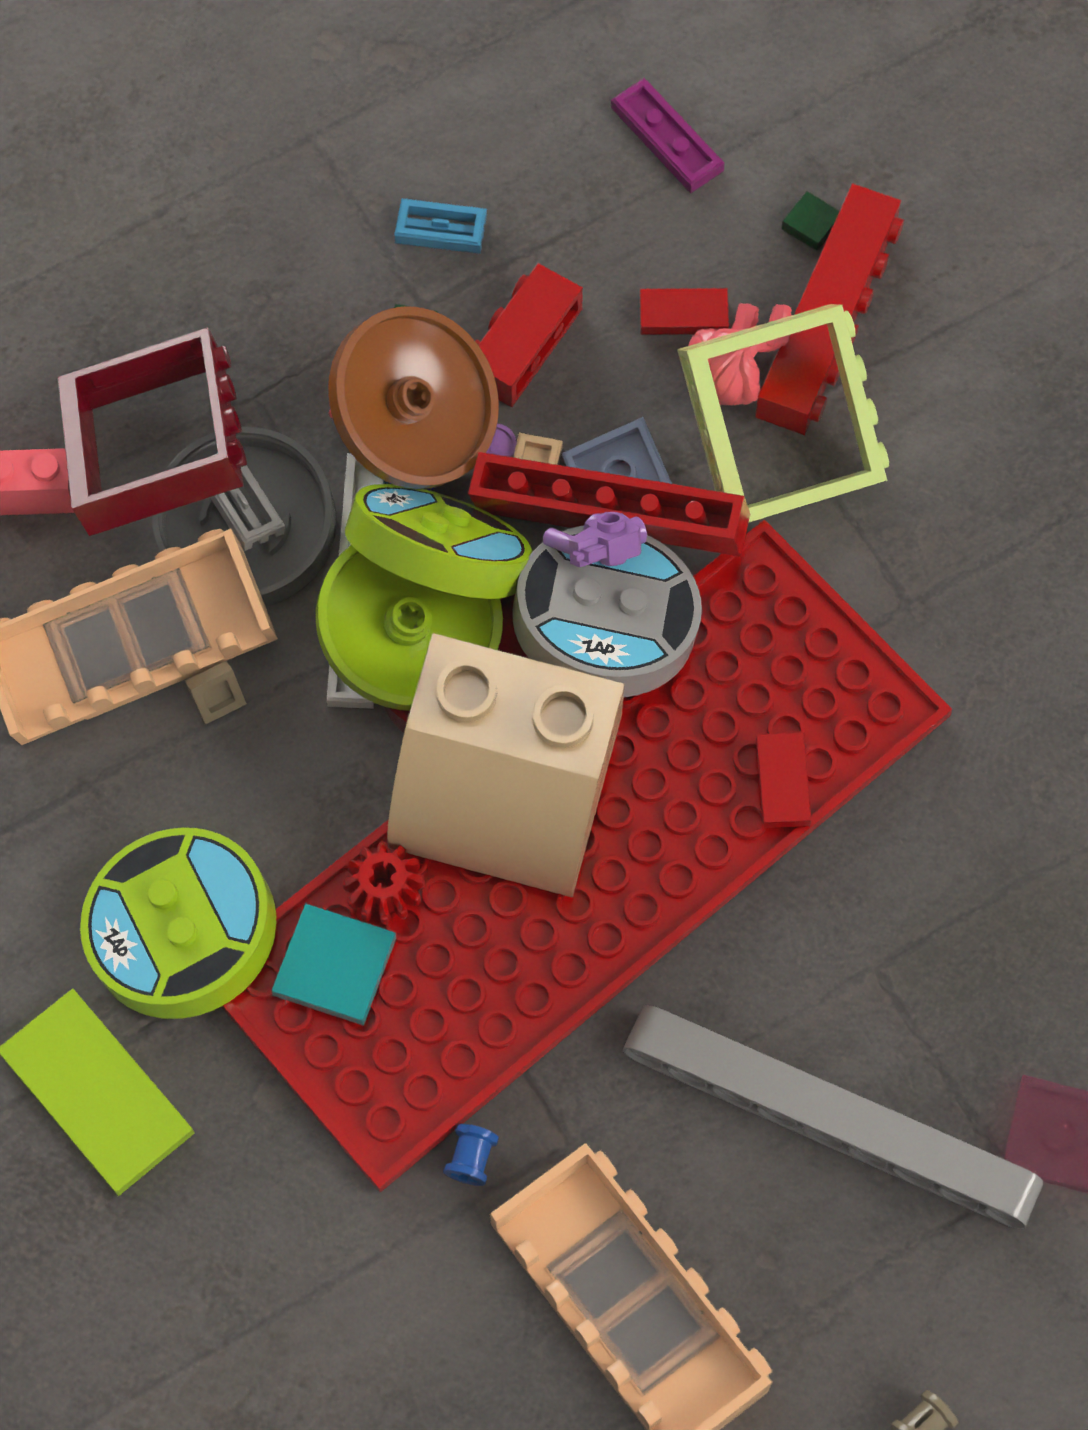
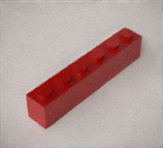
M852 183L795 314L829 304L842 305L843 310L850 313L853 322L858 312L866 314L874 294V289L869 288L873 277L877 279L882 278L889 259V254L884 253L889 242L892 244L897 243L904 225V219L898 218L901 200ZM827 324L790 334L789 341L779 348L758 395L755 418L804 436L811 420L815 422L820 421L828 399L822 396L827 384L835 386L840 375ZM854 324L855 337L851 338L852 345L854 343L859 328V325Z
M478 452L468 492L475 507L492 515L574 528L584 526L586 520L593 514L618 512L623 513L629 519L636 516L639 517L645 525L647 535L662 544L741 557L750 519V511L743 495Z

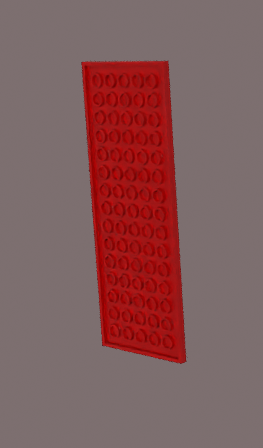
M765 519L746 534L741 557L720 554L693 576L701 597L702 613L692 651L682 669L668 682L652 691L636 696L623 697L622 717L573 897L406 853L405 859L416 857L419 860L420 868L416 873L424 876L425 886L416 890L421 897L420 904L418 906L405 904L408 912L405 920L398 917L394 911L389 913L390 921L387 925L381 923L378 912L366 921L361 915L362 907L352 909L348 905L347 898L351 893L344 890L343 879L351 876L347 870L349 860L362 862L360 856L362 846L368 848L372 854L379 853L378 844L383 841L387 844L388 853L394 851V849L388 847V819L276 908L275 938L266 963L260 973L242 993L221 1007L380 1193L454 1132L458 1124L466 1122L951 716L952 708ZM804 732L811 824L810 826L763 828L756 736L757 734ZM385 877L376 880V887H378L379 883L382 884V888L392 885L391 878L388 883ZM305 903L396 933V941L364 1025L273 996L271 990Z

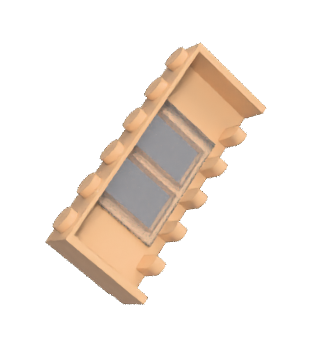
M232 529L208 531L198 538L197 543L182 549L180 547L165 549L155 556L156 560L141 566L132 564L119 568L112 574V578L98 584L94 582L80 584L70 591L69 596L54 602L52 600L37 602L27 609L28 613L16 618H0V710L10 736L19 744L24 745L79 721L89 720L193 677L219 663L277 640V635L241 543Z
M585 1143L490 1214L491 1226L646 1430H720L769 1392L772 1381L768 1375L772 1373V1370L764 1357L755 1348L748 1351L736 1335L740 1333V1329L732 1316L724 1308L716 1311L705 1296L709 1293V1289L700 1275L693 1268L685 1271L674 1257L678 1253V1249L668 1234L661 1228L655 1232L643 1217L648 1212L640 1198L631 1189L624 1192L613 1177L617 1175V1171L608 1157L600 1150L594 1154Z

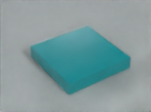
M305 903L271 990L273 996L364 1025L396 941V933Z

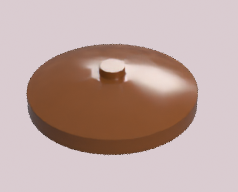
M420 307L390 308L369 317L354 327L336 351L328 383L332 418L349 452L372 474L396 486L428 489L449 483L465 475L475 467L478 452H487L496 431L499 413L495 378L478 344L453 320L435 311Z

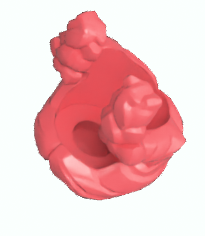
M740 303L731 329L697 330L694 336L691 337L688 346L755 327L758 322V307L749 303ZM776 304L772 309L769 322L792 316L791 307L785 304ZM789 335L709 358L708 362L719 404L730 406L747 405L756 401L761 389L759 385L760 372L754 357L757 352L775 351L784 346L789 341Z

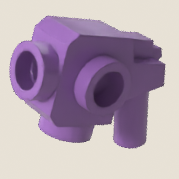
M605 512L590 516L584 524V531L575 536L549 528L544 533L543 543L546 546L569 554L570 564L577 567H583L598 561L606 566H617L625 563L627 559L640 555L641 544L647 540V531L643 521L637 516L629 519L623 513Z

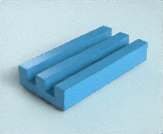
M401 198L394 234L395 243L480 254L481 241L484 236V224H486L487 209ZM408 215L431 217L433 219L431 221L407 217ZM449 220L475 223V226L449 223Z

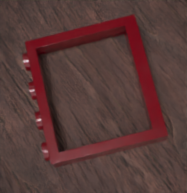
M204 328L58 377L71 506L89 536L244 486L241 467L246 466L247 461L240 441L236 439V434L241 433L242 429L237 412L233 406L231 407V401L236 400L237 397L230 376L226 374V369L232 367L226 346L218 347L209 328ZM206 372L218 454L102 491L93 409Z

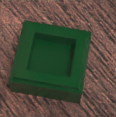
M806 191L782 221L781 229L817 251L829 237L840 211Z

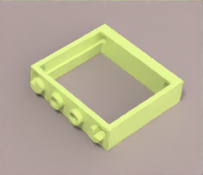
M829 304L677 349L715 491L744 496L708 359L827 324L864 470L748 505L750 511L749 522L887 481L885 468L889 467L888 454L883 443L877 442L873 426L878 424L877 411L873 401L870 398L866 399L862 384L867 379L865 365L861 356L854 353L851 338L855 337V326L850 313L844 311L842 305Z

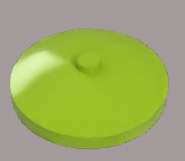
M352 545L345 549L330 567L317 599V635L323 654L333 671L349 688L363 698L398 710H411L432 633L498 650L502 635L503 615L500 598L483 599L460 596L417 584L378 566L359 553Z

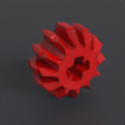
M381 841L378 844L379 853L372 854L368 848L362 846V849H360L362 862L357 860L348 861L347 870L351 876L343 879V888L351 893L347 898L350 908L362 907L361 915L364 920L368 921L378 912L381 923L387 925L390 921L389 913L395 911L398 917L405 920L408 916L405 904L412 906L420 904L421 897L416 890L425 886V880L423 875L416 873L420 868L419 860L416 857L405 859L406 849L402 845L396 847L392 853H388L386 842ZM385 877L388 883L391 878L392 885L382 888V884L379 883L378 887H376V880Z

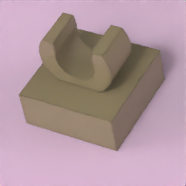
M227 661L185 680L197 711L205 725L247 704L234 672Z

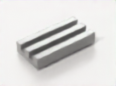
M247 465L241 467L243 485L267 524L261 525L249 506L248 501L238 488L227 491L251 531L247 530L225 493L210 497L228 527L236 535L244 551L251 549L252 544L256 541L262 544L268 541L270 535L274 534L278 537L284 534L285 531L283 521Z

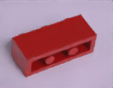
M537 263L529 276L524 274L520 277L513 289L511 301L505 309L499 307L493 314L488 326L489 331L481 341L475 340L493 372L498 400L510 407L514 406L582 311L583 287Z

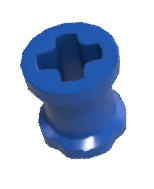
M458 1124L455 1134L459 1138L451 1163L445 1164L443 1173L462 1183L484 1186L487 1181V1175L484 1174L491 1147L497 1146L499 1136L482 1127Z

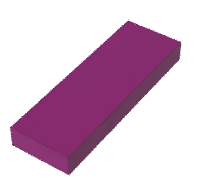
M642 78L611 99V109L690 193H693L724 171L725 163L645 78Z

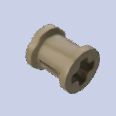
M926 1389L920 1396L922 1401L902 1421L896 1419L890 1427L891 1430H945L946 1428L953 1429L959 1422L950 1408L936 1394Z

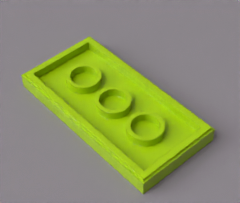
M73 988L0 1046V1056L117 1196H120L195 1134L193 1128Z

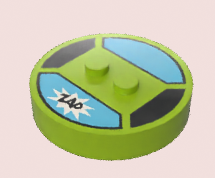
M375 484L361 488L356 493L345 526V536L350 544L359 553L378 566L417 584L466 597L498 599L514 595L520 573L526 566L532 553V548L525 537L498 517L453 497L425 489L405 488L394 484Z
M172 828L146 835L132 842L115 854L100 870L92 882L83 904L80 922L81 941L91 968L108 991L122 1004L138 1013L163 1019L189 1018L213 1011L233 1000L260 973L274 942L276 909L272 893L254 860L237 843L209 830Z

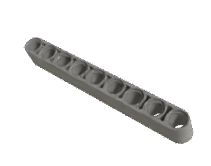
M644 1005L641 1008L622 1049L628 1057L640 1064L1009 1227L1017 1229L1026 1228L1044 1184L1038 1175L1023 1167L655 1006Z

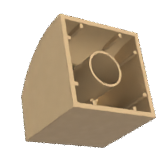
M432 633L406 724L398 760L388 821V847L395 849L402 845L406 849V853L573 897L622 717L625 684Z

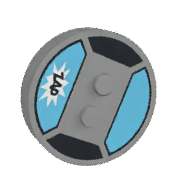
M584 526L574 527L562 532L575 536L584 531ZM647 535L646 542L641 544L640 555L627 559L625 563L617 566H606L598 561L583 567H577L570 564L569 554L546 546L544 543H541L530 554V559L521 571L518 579L512 609L515 634L520 646L529 659L625 684L623 697L636 696L652 691L668 682L682 669L689 658L701 621L702 605L699 589L693 575L685 563L667 546Z

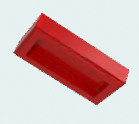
M728 288L640 289L641 335L695 334L697 330L729 329Z
M804 732L757 734L756 749L763 828L810 826L811 810Z

